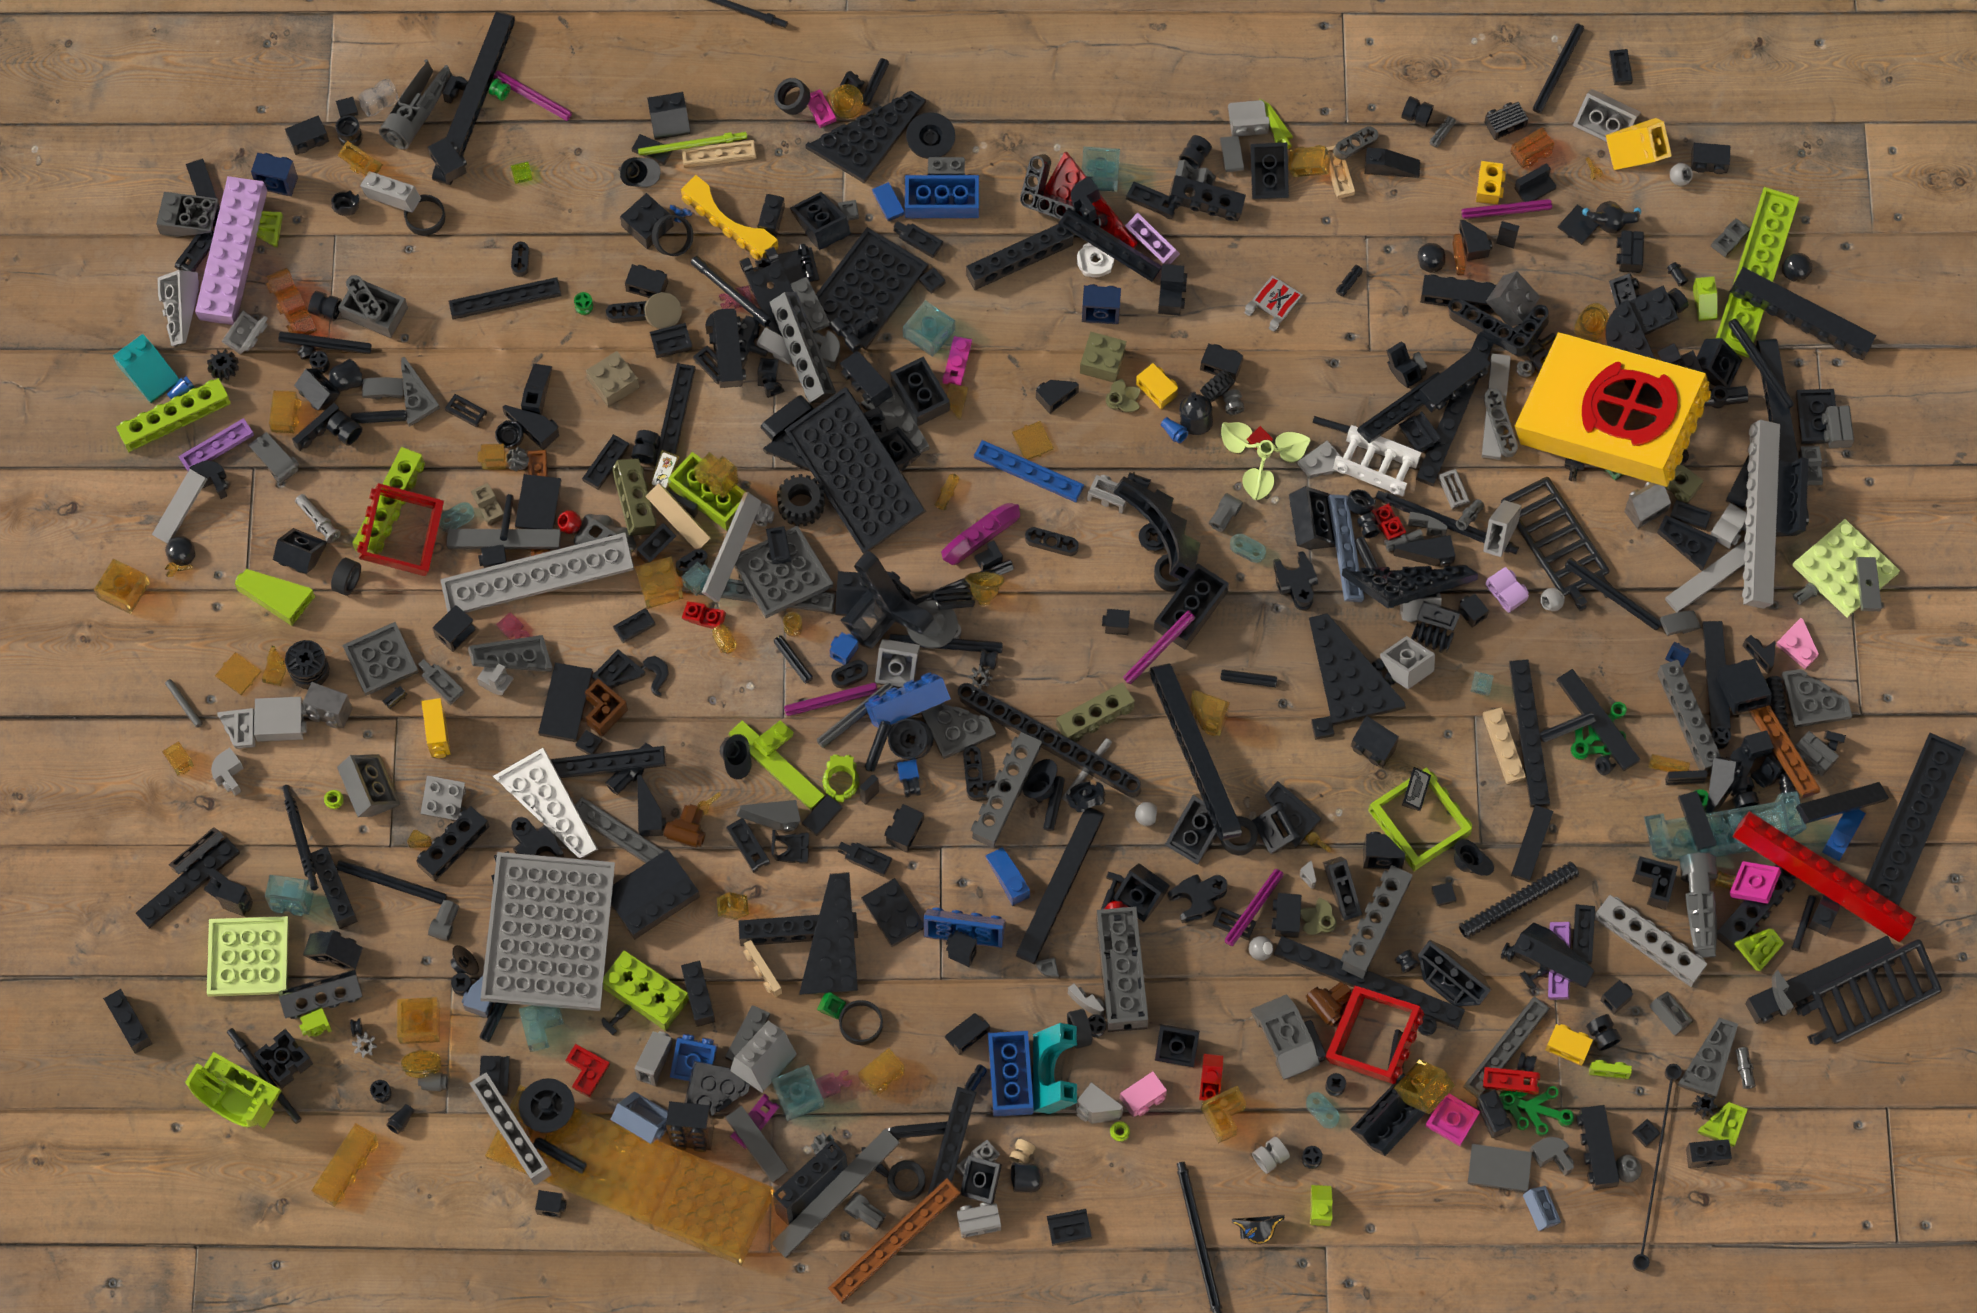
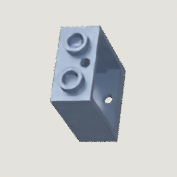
M635 1091L617 1104L610 1119L650 1144L657 1139L660 1140L665 1133L668 1134L666 1127L668 1111Z

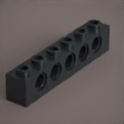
M1056 224L967 265L966 276L973 289L977 290L1073 246L1074 235L1063 226Z
M1776 864L1774 867H1779L1781 870L1776 883L1780 890L1774 889L1768 904L1744 900L1718 930L1717 939L1734 952L1737 948L1734 945L1735 942L1746 938L1749 933L1753 935L1760 927L1758 923L1762 919L1765 921L1772 913L1770 909L1774 905L1778 907L1783 901L1784 897L1782 895L1786 891L1790 893L1796 886L1794 882L1797 877L1785 875L1784 869ZM1747 912H1753L1756 917H1749ZM1735 926H1741L1744 929V931H1737L1735 929Z
M852 912L854 938H858L857 913ZM819 915L738 920L740 946H744V943L749 940L754 945L813 941Z

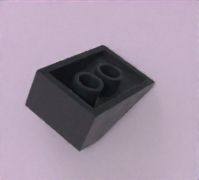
M1287 142L1250 144L1252 199L1289 198Z
M822 192L790 207L791 212L810 241L819 250L827 248L829 245L851 235L847 217Z
M1200 794L1192 795L1165 843L1167 847L1197 865L1218 836Z

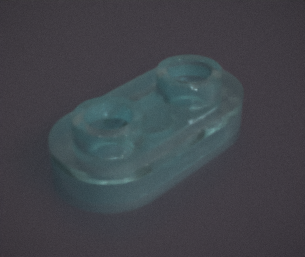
M462 502L443 512L439 522L441 530L448 532V529H457L471 521L474 517L472 505ZM462 509L467 510L465 513L461 512ZM447 518L451 519L449 522L444 521Z
M1235 534L1230 540V549L1243 558L1254 563L1261 562L1265 558L1266 549L1263 544L1243 534ZM1240 543L1242 547H1237L1236 544ZM1258 552L1259 555L1254 556L1253 553Z
M1313 1092L1307 1097V1109L1323 1127L1333 1128L1338 1124L1339 1113L1323 1094ZM1318 1099L1320 1103L1316 1105L1313 1103V1100ZM1331 1114L1333 1118L1327 1119L1326 1115Z

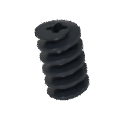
M1417 622L1411 639L1415 640L1418 637L1419 644L1425 640V647L1432 643L1433 650L1439 646L1440 653L1445 649L1447 653L1452 643L1454 632H1451L1448 636L1447 629L1440 633V627L1438 626L1433 630L1432 624L1426 627L1425 622L1420 624Z

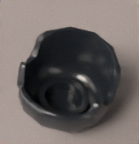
M351 190L336 193L331 199L332 209L338 215L347 217L355 214L359 208V194L354 195Z
M1427 243L1419 248L1417 258L1421 269L1427 272H1437L1443 268L1446 257L1445 251L1437 243Z
M1794 253L1788 256L1782 264V272L1786 278L1793 282L1799 279L1804 280L1812 272V262L1806 254Z
M506 420L497 427L495 438L501 447L512 449L521 444L524 438V431L517 421Z
M1351 490L1347 497L1349 509L1357 515L1368 514L1375 507L1376 499H1373L1365 490Z
M184 536L169 540L165 547L168 561L176 567H184L190 564L196 555L193 543Z

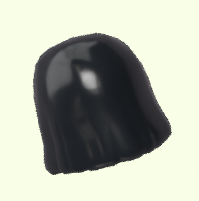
M348 359L330 370L329 381L338 391H347L362 385V372L356 362Z

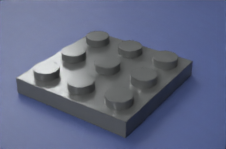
M396 622L342 645L365 696L419 673Z

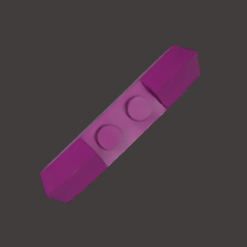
M1006 503L988 513L954 538L941 551L942 559L951 565H957L1020 518L1019 504Z

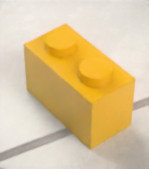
M1154 363L1136 376V385L1160 409H1163L1178 396L1177 383L1172 379L1170 380L1164 370L1159 366L1157 367Z
M1556 1024L1545 1051L1582 1066L1593 1039L1585 1033L1572 1031L1566 1025Z

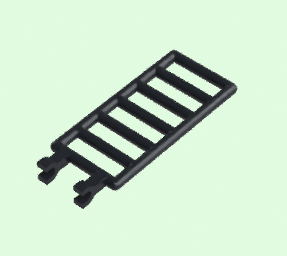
M1544 477L1504 497L1501 503L1504 500L1513 502L1543 486L1547 487L1551 494L1522 508L1516 527L1554 586L1564 596L1570 594L1578 610L1582 611L1586 608L1588 602L1578 589L1589 583L1581 579L1564 587L1560 578L1570 574L1572 571L1565 567L1554 572L1549 563L1585 546L1590 555L1577 562L1585 566L1595 561L1600 570L1594 574L1608 584L1610 583L1606 580L1605 575L1609 574L1610 570L1551 479ZM1553 501H1556L1561 508L1526 527L1520 519ZM1563 516H1566L1570 522V525L1536 542L1530 535L1531 532ZM1573 531H1576L1580 540L1546 557L1539 549Z
M1917 939L1812 991L1814 1000L1795 1007L1797 1015L1805 1016L1818 1008L1826 1028L1807 1036L1810 1044L1814 1043V1045H1817L1829 1037L1834 1044H1837L1941 993L1942 988L1922 941ZM1914 949H1917L1933 987L1925 992L1922 991L1907 956V953ZM1900 957L1916 995L1907 1001L1890 964V961ZM1881 965L1899 1004L1890 1009L1873 973V969ZM1863 974H1866L1882 1012L1874 1017H1871L1855 979ZM1846 982L1849 983L1864 1018V1022L1856 1026L1838 986ZM1830 990L1848 1029L1839 1034L1836 1032L1821 996Z

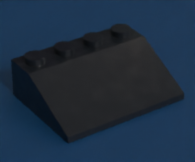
M667 849L613 884L611 906L634 940H636L698 899L700 894L689 876Z

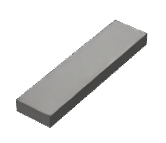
M191 469L188 471L153 531V536L165 543L174 538L206 483L207 478Z

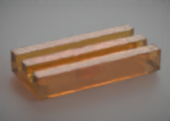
M1455 234L1452 245L1456 274L1464 275L1466 264L1461 234Z

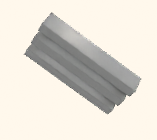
M1456 469L1438 475L1452 510L1458 506L1462 507L1464 504H1470ZM1450 475H1453L1463 500L1460 499ZM1444 477H1446V479H1447V481H1448V484H1449V486H1450V488H1451V490H1452V493H1453V495H1454V497H1455L1456 502H1454V499H1453V497H1452V495H1451V493H1450V490H1449V488H1448V486H1447V483H1446Z

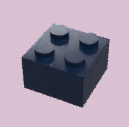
M257 153L251 170L253 180L263 181L268 192L292 197L298 180L293 160L287 157H275L269 153Z
M1095 284L1084 285L1082 322L1119 324L1121 288L1116 286L1101 287Z

